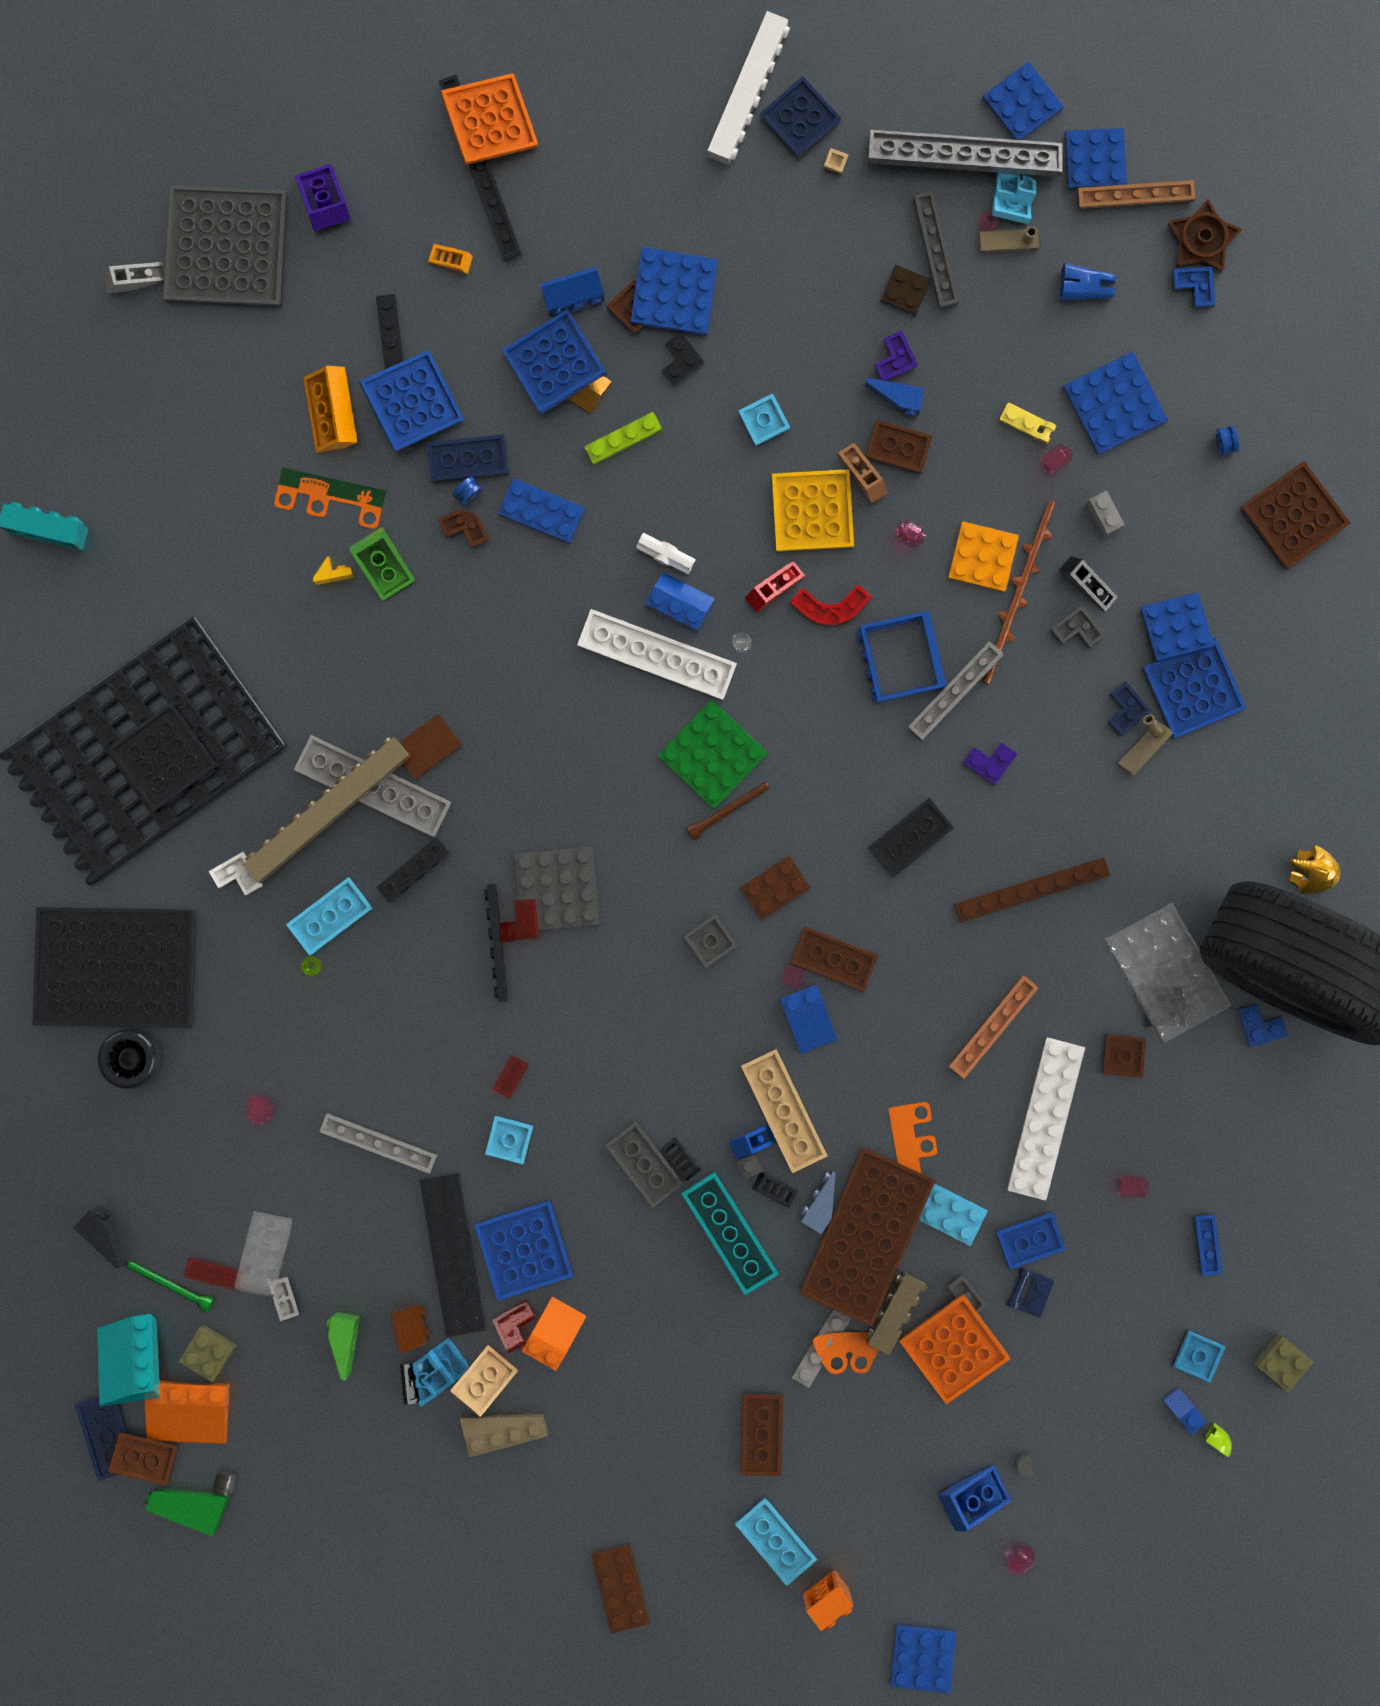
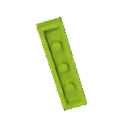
M651 412L584 446L592 464L595 465L662 431V427L654 412Z

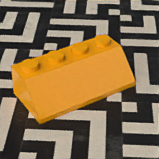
M325 366L303 377L315 451L319 453L342 449L358 443L345 367Z

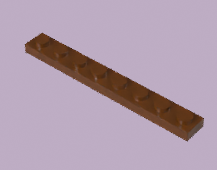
M1105 857L954 905L961 923L1108 877L1110 873Z

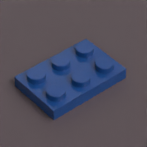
M1053 1212L996 1231L1009 1269L1066 1250Z

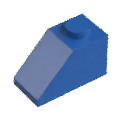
M769 1124L729 1141L736 1160L758 1152L777 1142Z
M1179 1388L1163 1399L1182 1426L1191 1435L1207 1423Z

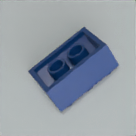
M597 267L540 283L549 316L553 315L555 317L566 309L577 311L582 309L584 305H597L602 302L601 300H604Z
M663 572L645 602V607L698 633L715 598Z

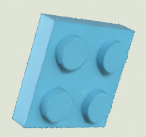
M773 394L738 410L755 447L790 430V426Z
M495 1116L485 1154L524 1164L534 1126Z

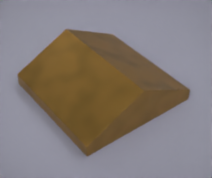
M603 376L567 399L591 414L612 381Z

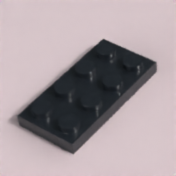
M928 798L868 848L890 875L895 877L954 829V827L934 802Z

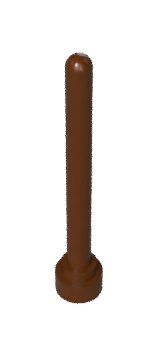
M764 782L701 823L690 824L686 827L689 835L693 840L701 837L700 834L703 833L704 829L768 790L769 784Z

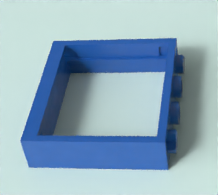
M929 610L860 626L857 637L859 643H863L864 650L861 651L863 662L867 661L868 669L865 670L867 680L872 682L873 688H870L872 700H876V704L937 691L946 687ZM921 621L936 684L881 696L867 633Z

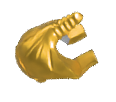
M1313 845L1310 851L1298 850L1296 859L1289 861L1292 866L1308 875L1307 879L1305 875L1296 872L1291 873L1289 881L1299 887L1300 893H1317L1332 889L1340 879L1341 871L1339 864L1327 851L1317 845Z

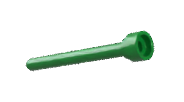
M132 1261L126 1264L128 1269L196 1303L199 1310L208 1313L213 1305L214 1299L209 1296L200 1297Z

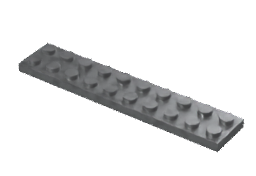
M870 130L868 163L1061 177L1062 143Z

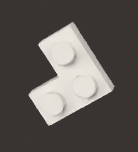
M244 852L209 871L219 889L237 880L243 893L247 896L263 886L262 883L256 881L243 865L247 857Z

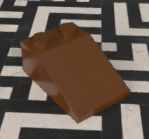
M421 1303L397 1307L391 1313L398 1354L428 1343V1339L431 1338L429 1327H425L424 1319H427L425 1307H422Z

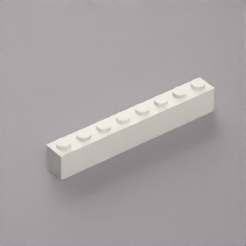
M769 11L766 12L707 150V157L729 165L731 160H735L738 149H736L738 142L742 143L746 134L744 128L746 125H750L753 114H751L753 107L757 108L761 97L758 95L761 90H765L768 82L766 79L767 74L772 73L775 66L773 60L776 55H780L783 45H781V41L783 38L786 39L789 34L788 19Z

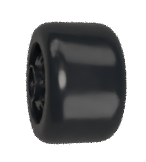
M125 1029L111 1034L102 1043L98 1053V1066L102 1076L110 1084L122 1089H133L147 1085L157 1076L162 1064V1053L157 1041L148 1033L137 1029ZM131 1053L136 1055V1062L134 1064L128 1061Z

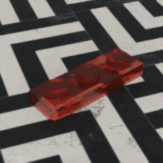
M189 1257L184 1277L243 1291L247 1271Z

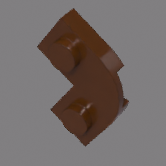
M458 510L438 519L446 538L464 531L471 548L489 541L481 520L472 512Z

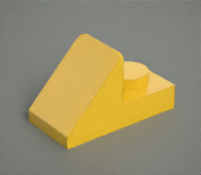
M327 556L313 577V582L316 585L354 578L353 569L347 567V565L337 566L336 570H333L331 558Z

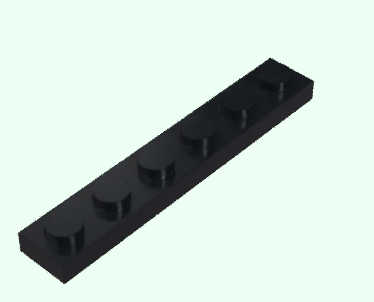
M487 884V889H484L485 901H489L486 915L487 920H491V928H488L489 940H493V948H490L491 959H495V967H492L493 979H497V987H494L495 999L499 998V1002H507L508 992L497 884Z

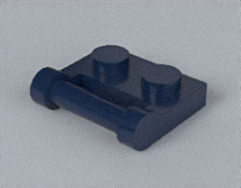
M1021 1268L1011 1300H1008L1007 1305L1041 1318L1054 1280ZM1027 1278H1032L1024 1303H1018Z

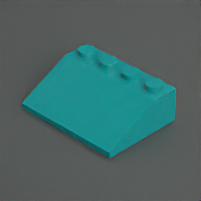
M153 1315L132 1316L97 1328L100 1407L160 1398L157 1320Z

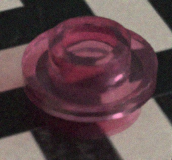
M986 210L980 217V223L985 229L991 230L998 226L999 217L992 216V210ZM991 216L993 221L989 222L986 218Z

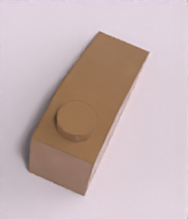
M855 443L838 452L847 469H850V473L859 488L871 503L887 494L882 477Z

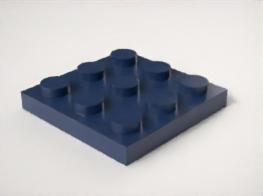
M804 76L760 113V117L797 158L841 121V117Z

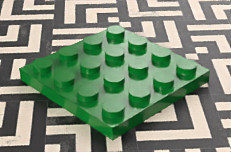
M711 699L657 756L710 807L715 809L768 752Z

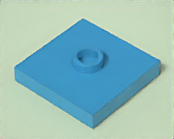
M1188 1330L1172 1367L1211 1383L1226 1346Z

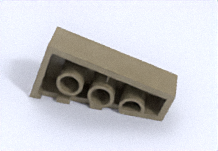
M902 1271L901 1275L897 1274L893 1282L895 1287L892 1293H887L884 1300L886 1305L883 1310L880 1309L875 1327H870L866 1335L868 1345L890 1355L902 1333L901 1327H904L910 1318V1309H914L919 1302L920 1290L924 1292L927 1287L923 1281Z
M483 1414L480 1418L477 1415H461L460 1417L469 1457L544 1438L548 1435L544 1414Z

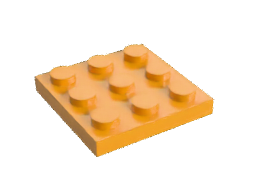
M962 521L948 579L1005 593L1019 535Z

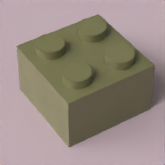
M202 1325L179 1362L213 1383L219 1377L237 1345L209 1327Z
M1277 1334L1253 1365L1289 1393L1314 1362L1285 1337Z

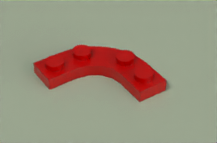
M857 584L840 603L828 605L821 603L802 588L790 601V604L809 620L817 624L833 626L843 624L854 618L871 600L872 596Z

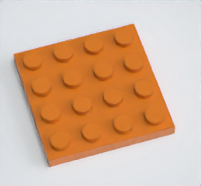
M514 73L441 90L440 95L465 165L538 147V141Z
M964 1294L899 1339V1342L946 1405L1011 1359Z

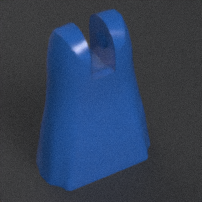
M1064 263L1061 270L1059 299L1060 301L1114 297L1115 289L1100 287V284H1115L1116 276L1108 272Z

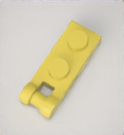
M1009 402L999 419L1000 422L1044 444H1048L1051 432H1054L1056 429L1055 424L1045 421ZM1039 426L1044 428L1043 433L1037 432Z

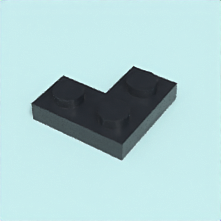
M681 332L665 343V346L676 360L665 367L662 373L675 387L702 366L704 360Z

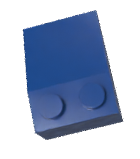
M817 985L779 999L800 1054L837 1040Z
M994 1465L952 1485L938 1495L955 1531H969L1012 1501Z

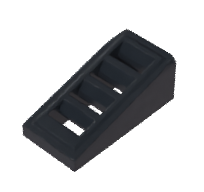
M676 1137L660 1149L685 1181H689L702 1169ZM677 1145L678 1149L670 1155L668 1152ZM682 1152L683 1155L675 1161L673 1158ZM687 1158L688 1161L680 1167L679 1164ZM689 1166H694L687 1173L684 1172Z
M763 1172L759 1173L752 1187L753 1190L787 1208L790 1207L798 1190ZM768 1179L767 1182H766V1184H765V1186H764V1188H763V1190H762L761 1188H762V1186H763L765 1180ZM772 1182H774L775 1184H774V1186H773V1188H772L770 1194L767 1193L768 1190H769V1188H770V1186H771V1184H772ZM781 1186L782 1189L780 1190L778 1196L775 1197L777 1190ZM786 1190H789V1193L785 1201H782V1198Z

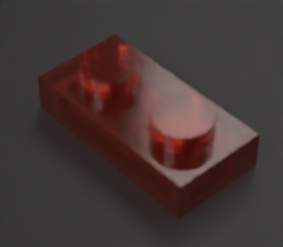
M511 1055L492 1090L510 1099L529 1064Z

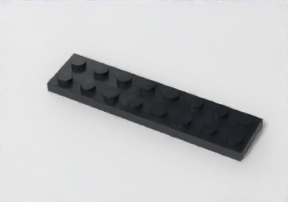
M456 1173L419 1180L446 1337L484 1331L486 1327L460 1175Z

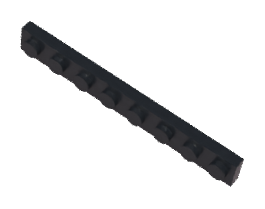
M395 294L376 296L385 369L404 361ZM412 444L406 448L415 447V444Z

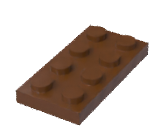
M805 926L791 963L864 992L879 955Z
M743 1393L741 1475L781 1476L783 1394Z
M630 1544L591 1554L611 1634L650 1624Z

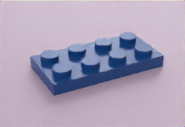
M513 478L498 515L570 544L585 507Z

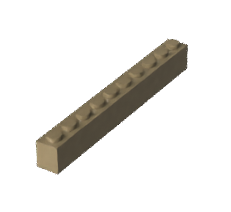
M395 737L385 739L381 743L382 747L379 750L371 751L365 757L366 761L351 768L352 772L347 777L345 775L340 777L335 782L337 785L334 788L326 789L320 795L321 799L308 804L305 807L306 811L302 815H295L290 820L291 824L286 828L284 826L275 833L276 837L271 841L267 839L260 845L261 849L257 853L252 852L245 858L246 862L243 865L257 882L262 883L411 757Z

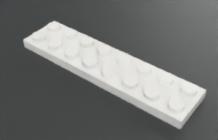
M592 609L589 612L577 644L578 647L720 700H724L737 665L735 662Z
M1046 1037L1007 1187L1008 1191L1046 1201L1085 1047Z

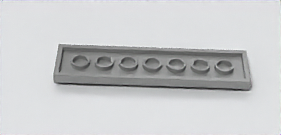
M310 735L294 770L330 788H334L337 785L335 782L343 775L347 777L352 772L351 768L357 763L362 764L365 760ZM392 773L359 800V802L434 838L452 802Z

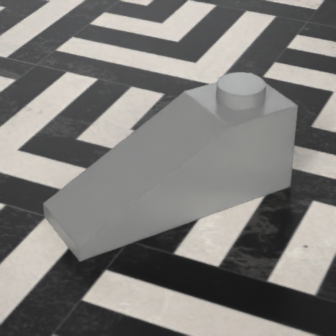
M165 262L109 266L103 274L107 293L127 292L163 283L165 278Z

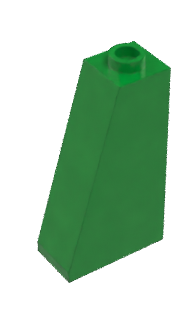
M156 1488L147 1495L145 1504H148L146 1511L213 1536L217 1531L230 1495L225 1493Z

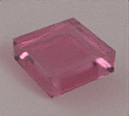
M786 964L781 984L801 988L805 969Z

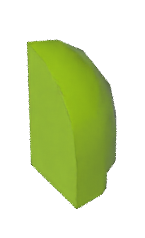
M1213 1422L1202 1439L1229 1457L1232 1451L1230 1437L1224 1429Z

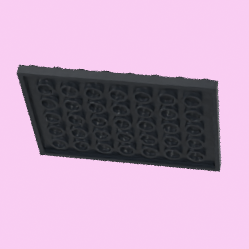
M36 907L32 1025L191 1028L195 910Z

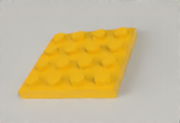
M850 469L772 474L776 552L854 548Z

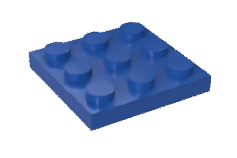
M1030 62L1016 70L982 97L1014 140H1022L1064 108Z
M1124 128L1068 130L1065 132L1068 190L1084 187L1127 185Z
M1198 592L1141 607L1142 616L1157 663L1214 648L1215 645Z
M896 1625L890 1687L950 1694L956 1631Z

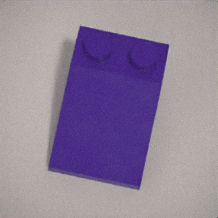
M332 164L295 175L314 231L351 220Z

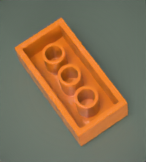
M835 1569L803 1593L806 1612L820 1631L830 1629L836 1624V1619L840 1616L845 1617L852 1611L853 1602L850 1590Z

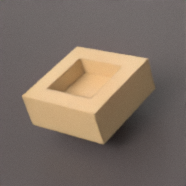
M830 148L823 168L842 174L849 155Z

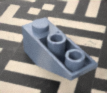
M833 1170L831 1173L827 1172L821 1180L823 1186L820 1190L816 1189L810 1198L813 1200L809 1207L805 1206L800 1214L802 1217L801 1222L819 1234L823 1233L832 1219L836 1175Z

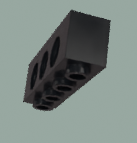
M435 837L376 888L392 904L450 855L451 852L438 837Z

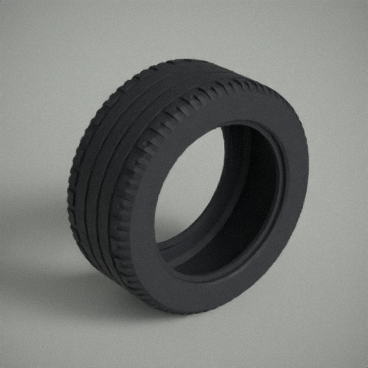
M1242 881L1233 884L1229 888L1205 936V940H1203L1199 952L1203 962L1230 983L1292 1016L1353 1041L1368 1045H1380V935L1340 913L1291 892L1253 881Z

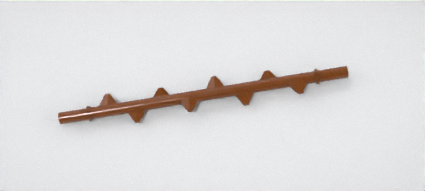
M1049 500L1033 543L1023 546V549L1028 554V558L1021 577H1015L1011 580L1016 587V591L1009 610L999 612L998 614L1004 624L994 646L1001 652L1005 642L1012 641L1015 638L1010 632V627L1017 608L1026 607L1028 604L1022 597L1029 575L1039 572V568L1034 561L1042 540L1052 538V534L1047 530V526L1050 524L1049 520L1056 504L1053 501ZM997 663L984 676L983 683L990 684L995 668L998 667Z

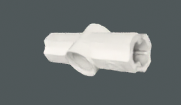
M645 533L642 534L636 546V549L652 556L660 564L667 567L671 566L687 575L695 562L693 557L678 551L675 546L665 541L660 542Z

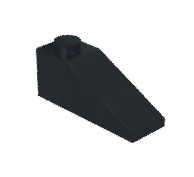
M1071 556L1059 570L1073 586L1105 612L1118 598L1083 559Z

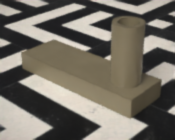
M1029 226L1027 229L981 231L979 233L980 253L1038 250V229L1034 226Z
M1151 714L1146 715L1143 719L1148 731L1118 762L1122 769L1133 776L1173 734L1171 729L1157 721Z

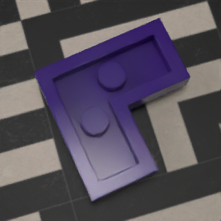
M902 330L884 338L883 341L891 357L874 365L881 380L888 381L918 367Z
M1001 743L991 758H989L974 747L962 764L995 786L1017 753Z

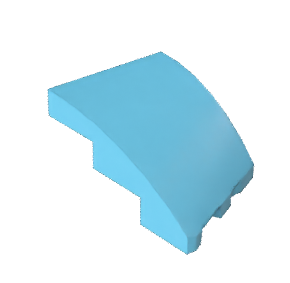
M996 173L992 216L1029 224L1031 220V204L1036 196V180L1024 174Z

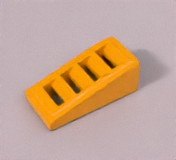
M433 244L428 263L468 274L473 257L467 251ZM439 250H440V251H442L441 256H440V260H437V257H438V254H439ZM447 253H449L447 262H444ZM456 255L457 257H456L455 263L452 264V263H453L454 256Z

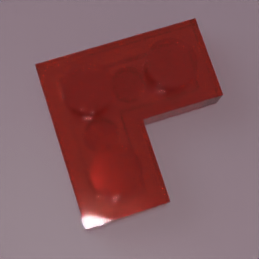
M535 899L514 901L516 921L500 923L502 943L539 938Z
M527 1300L492 1320L509 1354L526 1344L519 1328L536 1319Z

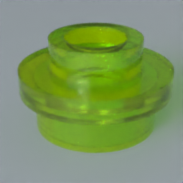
M314 956L306 957L301 964L302 971L308 976L317 975L321 970L320 960ZM311 962L315 964V968L313 970H310L308 968V965Z

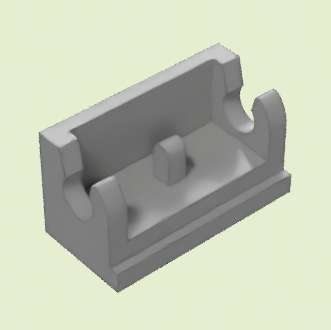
M288 1277L268 1282L267 1284L279 1321L298 1316L299 1312Z

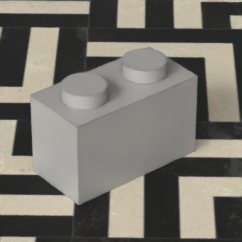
M1107 491L1089 499L1086 503L1104 538L1121 530L1125 525Z

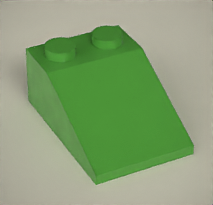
M383 527L349 547L351 554L382 601L415 581Z
M335 1313L327 1320L326 1331H329L328 1338L340 1378L345 1381L351 1374L360 1316Z

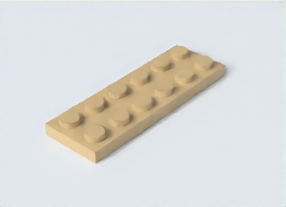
M777 1049L742 1065L741 1068L791 1172L794 1173L827 1157L826 1151Z

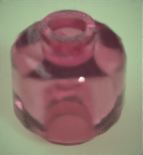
M908 519L900 522L895 531L897 541L911 548H915L919 543L922 544L926 535L921 524Z
M1017 1545L1006 1557L1007 1567L1015 1575H1026L1036 1564V1554L1027 1545Z

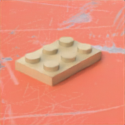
M488 1345L450 1390V1393L480 1418L518 1370Z

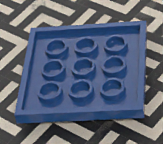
M641 247L630 324H642L648 327L707 336L718 259Z
M568 309L502 349L540 414L545 413L607 374Z
M429 350L359 381L394 453L464 420Z
M1134 352L1128 353L1063 386L1097 455L1168 421Z
M1216 637L1212 638L1215 645L1213 649L1158 663L1154 662L1143 667L1166 724L1173 732V739L1247 709Z
M550 1200L474 1224L497 1301L573 1277Z

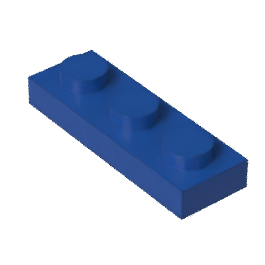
M1215 1214L1194 1216L1201 1276L1222 1274Z

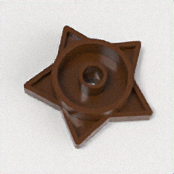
M1208 199L1192 217L1174 219L1168 222L1169 228L1180 243L1177 267L1201 262L1222 272L1225 267L1226 247L1242 231L1241 228L1223 221L1217 215Z

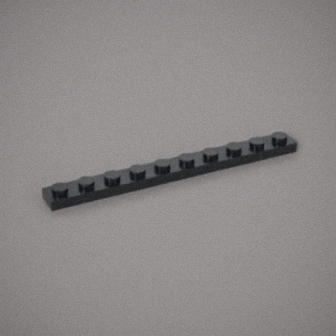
M457 74L439 80L441 90L461 86ZM488 160L469 164L503 261L521 255V250Z

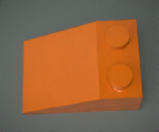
M552 1296L522 1352L557 1371L586 1315Z

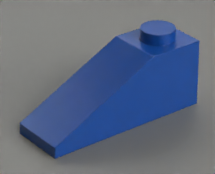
M871 378L866 379L865 387L899 412H904V415L914 417L915 414L919 415L924 388Z

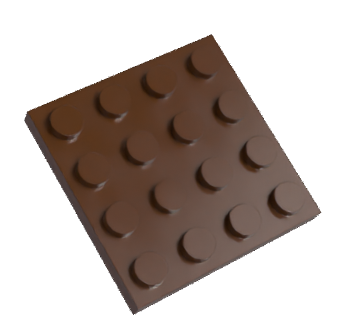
M1305 461L1240 507L1286 570L1351 524Z

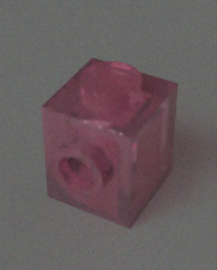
M247 1097V1121H252L253 1125H264V1121H269L270 1117H273V1105H270V1097Z

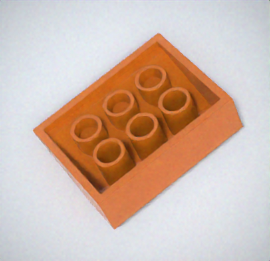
M159 1380L160 1398L145 1400L147 1439L173 1442L227 1443L230 1383Z

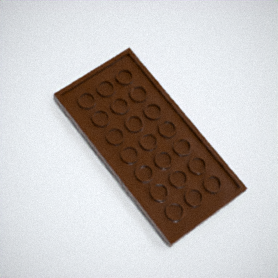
M863 1148L799 1294L873 1327L936 1180Z

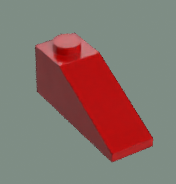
M792 561L754 587L745 599L758 613L804 578L805 575L796 563Z

